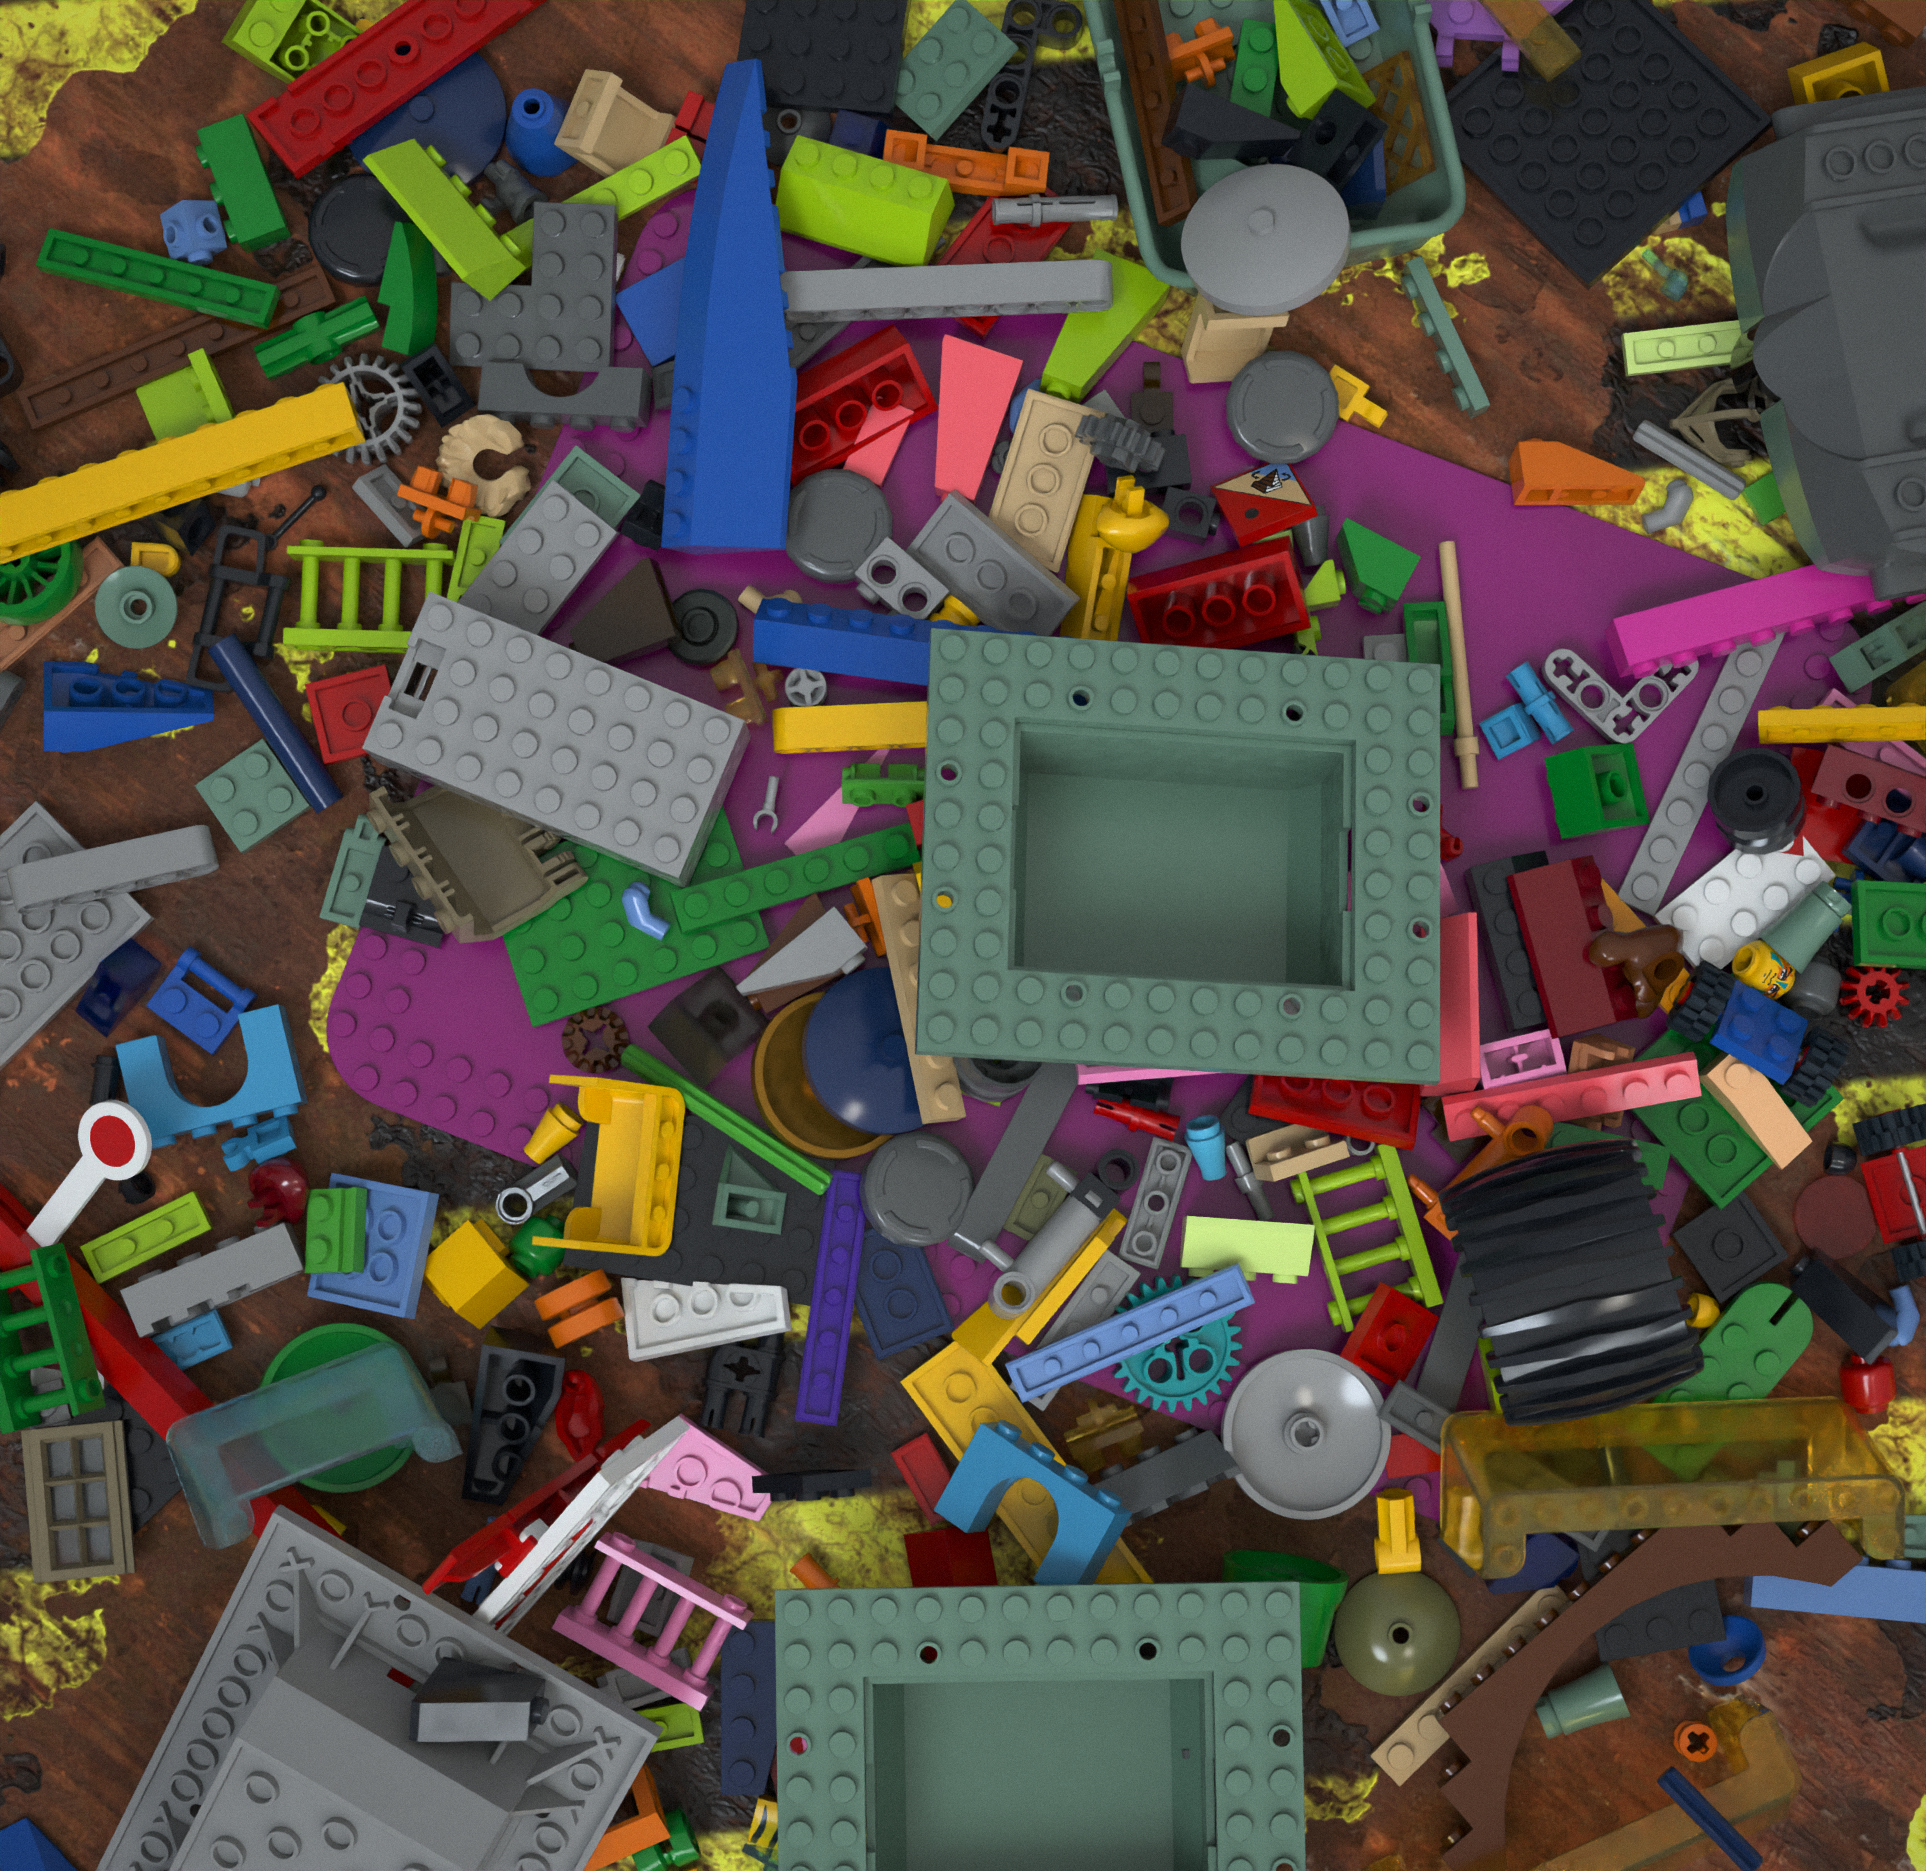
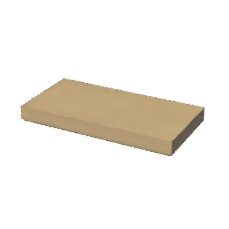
M1027 389L988 518L1044 567L1058 573L1094 459V455L1089 453L1090 446L1080 443V439L1075 438V433L1083 415L1089 416L1091 414L1100 419L1106 413Z

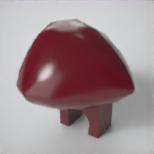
M277 1157L266 1160L251 1170L248 1174V1185L254 1197L247 1204L249 1208L264 1207L263 1216L255 1221L257 1226L270 1227L279 1219L294 1225L297 1224L304 1214L310 1190L307 1171L297 1159Z

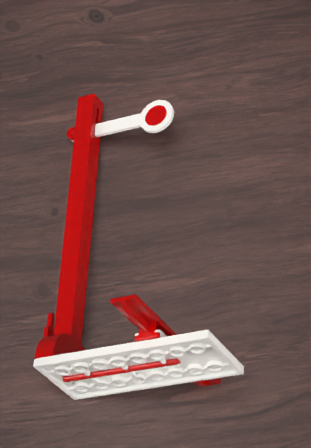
M106 1100L93 1105L85 1112L78 1129V1141L83 1156L36 1218L0 1183V1269L2 1272L33 1264L30 1250L58 1244L59 1239L106 1178L116 1181L126 1180L139 1174L146 1167L152 1151L151 1134L145 1120L136 1109L122 1101ZM66 1251L96 1369L239 1519L260 1539L272 1513L281 1504L346 1542L150 1337H139L129 1315ZM37 1280L7 1288L8 1293L20 1289L36 1307L44 1305ZM677 1416L644 1439L642 1435L651 1424L645 1419H639L600 1446L592 1454L590 1453L515 1505L506 1514L501 1515L452 1549L422 1584L423 1591L426 1595H429L446 1582L468 1580L494 1564L496 1570L505 1579L481 1602L478 1610L472 1616L507 1636L686 1434L690 1427ZM393 1667L387 1676L416 1694L423 1686Z

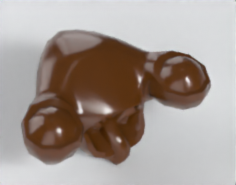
M1670 924L1644 927L1626 933L1618 931L1604 932L1592 942L1589 948V959L1596 967H1611L1624 962L1622 970L1628 981L1632 984L1631 988L1636 998L1635 1006L1638 1017L1635 1018L1645 1019L1650 1017L1658 1008L1665 989L1677 979L1684 967V957L1682 955L1684 943L1683 929Z

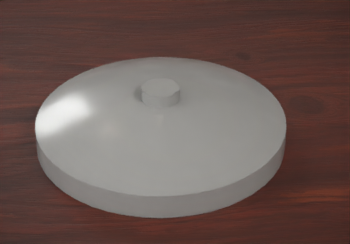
M1259 165L1240 170L1223 178L1210 187L1197 200L1189 212L1183 227L1181 252L1191 282L1208 301L1224 310L1237 314L1251 316L1273 315L1290 311L1308 303L1334 282L1349 255L1351 226L1347 209L1341 196L1321 176L1307 169L1292 165Z
M1292 1349L1263 1359L1249 1369L1237 1382L1224 1408L1221 1422V1443L1224 1450L1228 1451L1242 1472L1234 1476L1233 1479L1255 1503L1273 1513L1288 1518L1302 1520L1322 1519L1351 1508L1375 1486L1389 1456L1391 1426L1376 1416L1384 1403L1380 1391L1368 1375L1359 1367L1339 1355L1327 1351Z

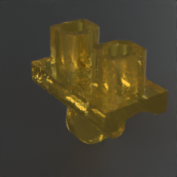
M739 648L728 652L729 659L722 661L709 671L718 692L740 684L745 697L724 705L726 712L745 720L746 725L756 722L759 727L769 723L757 691L763 690L767 702L779 698L774 684L784 678L781 670L768 672L764 663L754 662L752 666L757 677L751 679Z
M1093 1397L1086 1400L1091 1412L1076 1417L1079 1427L1063 1433L1073 1459L1078 1458L1087 1473L1100 1469L1107 1464L1101 1448L1113 1443H1117L1122 1457H1130L1143 1451L1140 1433L1144 1432L1134 1406L1117 1411L1115 1403H1111L1099 1408Z

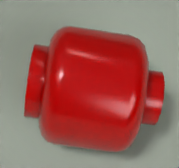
M1852 1351L1850 1353L1851 1358L1842 1362L1838 1368L1843 1401L1848 1406L1854 1407L1856 1413L1860 1414L1878 1413L1888 1409V1403L1893 1401L1897 1395L1892 1361L1885 1356L1879 1355L1870 1365L1855 1351Z

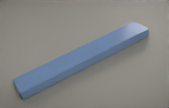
M1239 1262L1012 1359L1006 1362L1005 1366L1021 1402L1024 1403L1254 1304L1255 1298Z

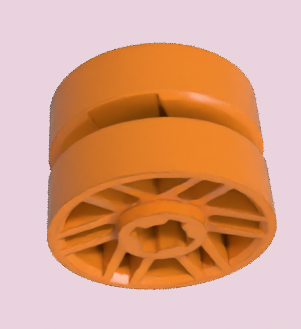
M603 1268L578 1278L534 1301L542 1321L561 1317L560 1321L547 1330L556 1349L581 1339L625 1316L617 1297L598 1301V1297L612 1288Z

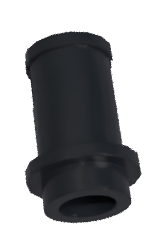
M96 1055L95 1063L91 1062V1067H95L89 1105H95L106 1100H116L119 1072L121 1071L118 1057Z

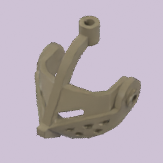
M1737 377L1727 378L1712 384L1709 388L1698 394L1681 415L1676 419L1669 420L1671 429L1680 432L1684 440L1692 448L1720 465L1740 468L1753 462L1752 455H1749V450L1727 449L1719 441L1714 422L1748 418L1751 422H1758L1761 420L1760 414L1768 409V407L1764 403H1757L1748 409H1730L1714 412L1719 395L1743 393L1749 387L1748 380ZM1697 433L1704 440V442L1699 439Z

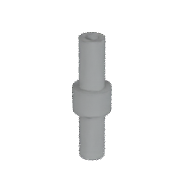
M1239 1140L1225 1145L1227 1156L1237 1174V1177L1234 1179L1241 1194H1247L1259 1221H1266L1275 1216L1261 1187L1264 1181L1255 1178L1253 1168Z

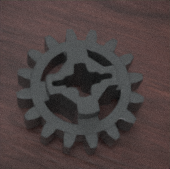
M1106 413L1104 417L1101 416L1100 419L1091 414L1089 416L1083 415L1075 433V438L1080 439V443L1090 446L1089 453L1100 459L1101 463L1112 468L1116 467L1126 470L1130 473H1135L1139 467L1149 472L1151 470L1158 471L1166 449L1161 447L1162 444L1151 440V433L1140 427L1141 424L1128 418L1116 417L1109 413Z

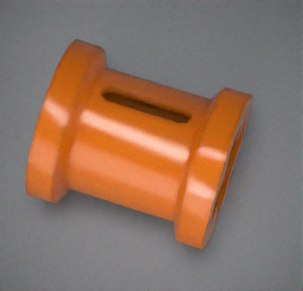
M1683 1720L1673 1730L1674 1747L1689 1760L1695 1762L1706 1761L1715 1753L1717 1748L1716 1735L1711 1728L1699 1720ZM1691 1732L1700 1735L1698 1739L1702 1745L1698 1749L1690 1745L1691 1742L1687 1736Z

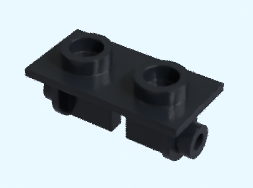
M1174 1077L1086 1084L1085 1094L1093 1095V1100L1098 1098L1122 1103L1124 1097L1131 1100L1130 1105L1151 1109L1158 1113L1159 1109H1168Z

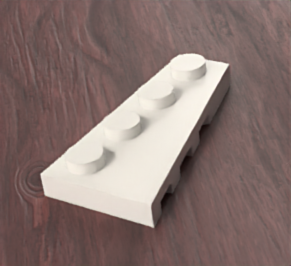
M621 1278L629 1359L635 1362L792 1330L787 1289L782 1286L731 1283L730 1285L711 1284L709 1282H693V1286L657 1280L647 1281L635 1278Z

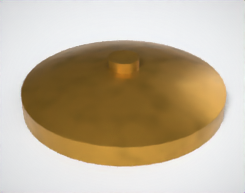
M817 992L797 999L782 1008L762 1030L756 1042L751 1060L752 1093L765 1123L788 1146L805 1155L819 1159L841 1160L853 1158L876 1149L893 1135H872L846 1126L834 1118L821 1105L812 1092L804 1072L801 1049L807 1018L817 1000L824 993Z

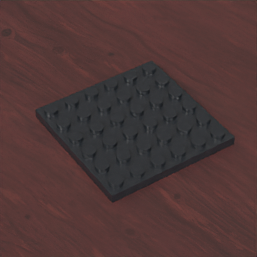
M1573 0L1555 16L1551 15L1534 29V33L1521 42L1518 72L1502 71V44L1445 94L1462 167L1587 290L1773 126L1771 117L1648 0Z

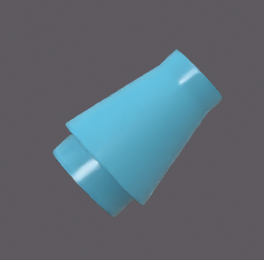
M1203 1115L1191 1119L1186 1124L1187 1131L1184 1134V1138L1201 1170L1202 1178L1212 1181L1224 1177L1227 1174L1225 1166V1126L1219 1123L1218 1117L1214 1115Z

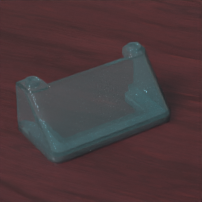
M393 1341L374 1344L181 1418L171 1425L166 1436L167 1448L202 1544L205 1548L217 1550L243 1541L252 1532L255 1519L250 1500L394 1444L395 1449H414L422 1461L431 1463L443 1462L463 1454L456 1433L406 1348Z

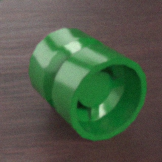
M680 1806L664 1813L671 1835L669 1840L673 1850L667 1852L662 1841L632 1854L638 1871H668L669 1865L673 1863L678 1867H682L701 1858V1851L695 1833L684 1810Z

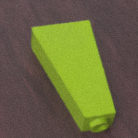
M1096 248L1092 260H1104L1112 264L1113 306L1105 311L1068 313L1043 371L1039 390L1047 395L1076 404L1080 403L1162 308L1171 288V285L1157 280L1146 267Z

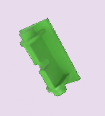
M851 763V767H843L842 804H853L858 807H868L873 804H892L897 807L906 808V804L924 800L925 768H918V764H889L887 778L880 777V764Z

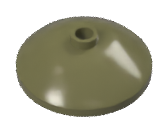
M1376 1571L1363 1577L1347 1591L1343 1601L1339 1604L1334 1620L1335 1646L1346 1670L1366 1688L1389 1696L1416 1694L1436 1684L1452 1666L1460 1645V1622L1452 1600L1439 1584L1419 1572L1378 1575ZM1398 1627H1404L1407 1630L1408 1635L1403 1642H1395L1393 1640V1631Z

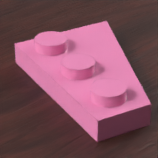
M680 1413L678 1416L690 1429L639 1486L667 1492L668 1495L680 1499L687 1498L708 1504L711 1508L759 1522L772 1501H770V1493H753L752 1476L768 1475L769 1473Z

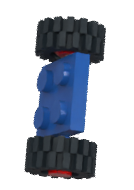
M1706 960L1700 962L1699 966L1697 965L1694 969L1693 974L1689 975L1686 984L1679 991L1680 994L1675 998L1672 1004L1674 1006L1669 1010L1667 1015L1669 1017L1666 1019L1667 1027L1695 1043L1703 1039L1714 1023L1715 1027L1709 1043L1780 1083V1092L1808 1108L1815 1106L1819 1099L1821 1100L1825 1096V1091L1832 1086V1081L1834 1077L1838 1076L1839 1068L1844 1064L1845 1056L1849 1051L1848 1042L1819 1025L1815 1026L1812 1031L1810 1030L1804 1040L1803 1037L1808 1024L1807 1019L1761 994L1758 990L1750 988Z

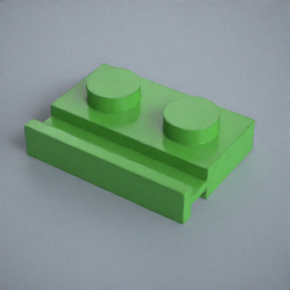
M351 1187L309 1190L305 1273L314 1275L364 1273L367 1189Z

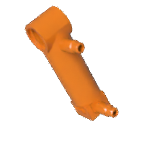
M1476 1106L1471 1111L1470 1117L1493 1139L1438 1193L1424 1180L1419 1179L1414 1174H1410L1406 1178L1407 1186L1411 1189V1192L1427 1205L1426 1208L1428 1210L1424 1218L1446 1238L1451 1240L1458 1233V1230L1449 1231L1445 1223L1446 1215L1442 1212L1438 1195L1483 1170L1532 1152L1544 1150L1554 1130L1553 1119L1546 1110L1540 1106H1523L1517 1110L1512 1120L1504 1126L1489 1112H1485L1480 1106ZM1521 1128L1530 1129L1534 1132L1536 1138L1526 1136L1521 1131Z

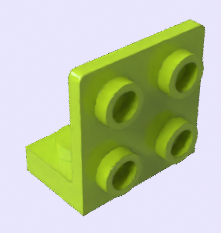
M203 348L188 354L191 366L139 387L136 390L157 442L166 437H180L195 432L198 427L204 424H219L236 417L215 364Z

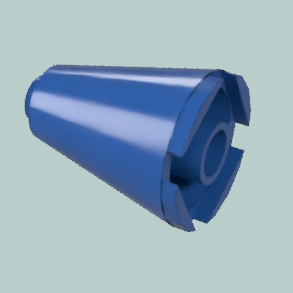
M535 88L522 91L513 102L505 131L506 147L511 158L523 171L537 177H555L579 161L554 145L571 104L562 98Z

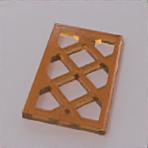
M1401 51L1361 74L1369 88V82L1374 79L1380 83L1376 96L1377 100L1367 109L1377 118H1381L1390 125L1383 144L1386 196H1391L1392 193L1436 171L1409 51ZM1399 65L1403 78L1402 87L1392 81L1395 69ZM1389 90L1398 96L1393 116L1383 109ZM1407 103L1409 104L1413 122L1411 129L1401 122ZM1398 131L1408 138L1403 157L1393 151ZM1417 145L1422 161V166L1419 168L1411 164ZM1389 160L1399 166L1396 179L1391 182L1388 168Z

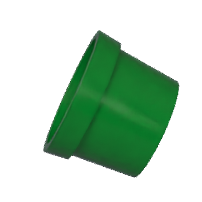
M1237 1549L1225 1552L1222 1562L1223 1582L1299 1581L1301 1668L1320 1666L1323 1662L1336 1605L1343 1601L1349 1575L1331 1564L1290 1553L1258 1549Z

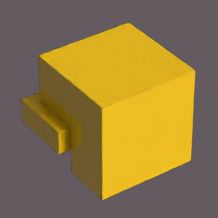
M482 1218L475 1224L467 1220L427 1256L423 1280L448 1308L451 1306L457 1314L479 1330L530 1285L511 1261L505 1258L510 1253V1249Z

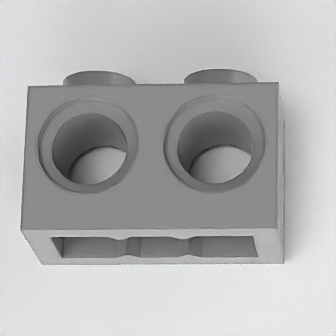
M888 536L854 573L856 581L859 583L855 589L873 605L879 600L890 610L887 615L905 614L914 619L928 620L933 613H937L944 605V600L950 594L949 589ZM886 565L893 568L896 572L894 580L888 584L875 582L872 574L877 567ZM917 592L925 596L927 604L922 610L913 612L905 608L903 601L910 593Z

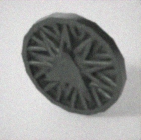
M702 588L687 591L675 599L672 604L685 640L668 646L673 655L687 664L697 666L717 663L728 655L737 642L740 627L737 611L729 599L714 590Z

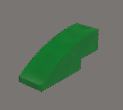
M395 221L377 301L390 306L381 347L409 356H413L434 342L438 306L437 278L432 246L428 238L415 223Z
M1445 601L1404 603L1403 634H1405L1407 662L1440 664V736L1453 735L1455 725L1451 684L1453 672Z

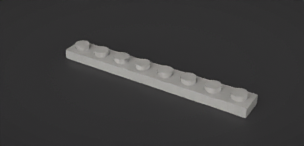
M1786 632L1775 633V640L1761 646L1752 647L1751 642L1737 645V649L1727 655L1651 818L1650 824L1618 889L1617 895L1620 898L1617 899L1625 902L1628 907L1651 918L1654 917L1708 801L1709 779L1717 765L1729 756Z

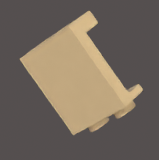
M585 69L554 145L607 178L664 147L672 127L675 128L676 117L672 114L655 111L621 88L623 80L612 72Z
M1198 292L1181 349L1189 382L1232 381L1247 362L1265 354L1273 328L1286 327L1289 318L1288 311L1266 316L1237 314L1214 305Z

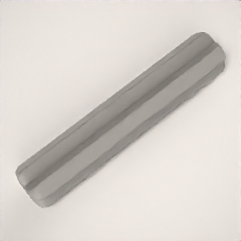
M1643 420L1633 435L1634 441L1730 500L1738 498L1745 487V479L1648 420Z

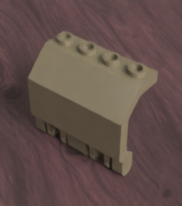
M436 785L406 802L388 803V791L384 786L369 794L370 811L367 812V817L372 827L378 834L383 832L392 843L389 845V849L393 858L400 867L407 865L414 876L411 880L416 892L422 900L430 899L437 910L434 912L439 926L446 934L452 932L459 944L495 940L551 908L559 899L583 886L589 878L580 864L575 862L576 859L571 851H564L541 864L537 857L555 847L561 839L560 836Z

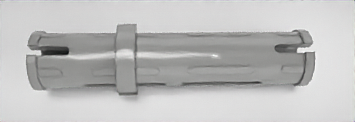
M1029 194L1028 198H993L992 221L994 225L1029 223L1030 227H1039L1041 223L1116 221L1118 216L1116 194L1040 197L1039 194Z

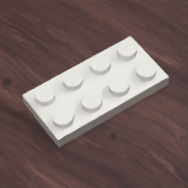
M1804 836V856L1780 853L1789 850L1793 846L1794 840L1782 850L1766 855L1746 854L1734 849L1652 918L1658 925L1670 924L1683 929L1684 943L1682 954L1694 969L1704 960L1719 969L1724 968L1733 960L1736 952L1741 947L1760 938L1758 934L1783 916L1808 890L1812 892L1823 880L1828 883L1836 876Z

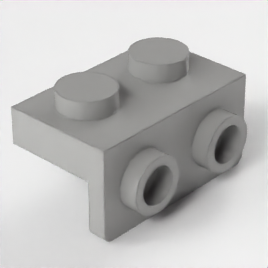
M633 1539L636 1542V1548L689 1577L695 1558L658 1543ZM623 1564L616 1589L611 1597L610 1608L607 1614V1620L614 1623L620 1622L644 1576ZM658 1584L636 1629L659 1638L681 1596Z

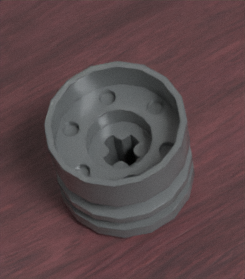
M953 1057L960 1088L968 1096L982 1102H1002L1016 1096L1044 1070L1046 1062L1000 1060L997 1064L992 1063L993 1059Z

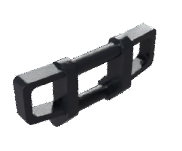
M222 525L219 529L213 564H210L207 575L211 580L199 632L194 633L192 641L194 648L186 676V682L192 687L224 694L234 692L228 681L219 684L198 679L204 649H210L225 638L215 634L227 582L268 591L257 641L241 642L252 658L274 660L276 647L272 645L284 592H289L292 579L266 573L268 538L260 531L231 525ZM237 536L258 542L256 572L223 566L230 537Z

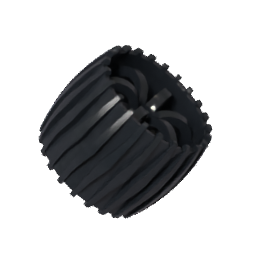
M1632 1138L1579 1142L1532 1152L1483 1170L1438 1195L1442 1212L1446 1215L1445 1223L1449 1231L1458 1230L1459 1233L1451 1239L1454 1252H1464L1467 1263L1461 1265L1459 1269L1462 1278L1472 1277L1477 1295L1471 1296L1468 1299L1471 1307L1481 1306L1486 1324L1478 1326L1477 1329L1481 1339L1489 1337L1491 1339L1494 1351L1486 1353L1485 1356L1490 1369H1500L1501 1375L1495 1376L1493 1383L1496 1392L1504 1394L1499 1397V1403L1508 1426L1559 1423L1611 1412L1669 1390L1697 1375L1704 1369L1703 1351L1701 1347L1694 1346L1699 1341L1698 1331L1696 1328H1688L1685 1322L1686 1319L1693 1316L1691 1305H1680L1676 1291L1685 1286L1683 1276L1672 1277L1666 1258L1676 1254L1674 1246L1663 1247L1657 1227L1665 1225L1666 1221L1663 1214L1653 1215L1649 1200L1654 1199L1657 1194L1653 1185L1644 1186L1641 1178L1648 1175L1649 1172L1644 1162H1637L1641 1159L1642 1153L1637 1146V1142Z

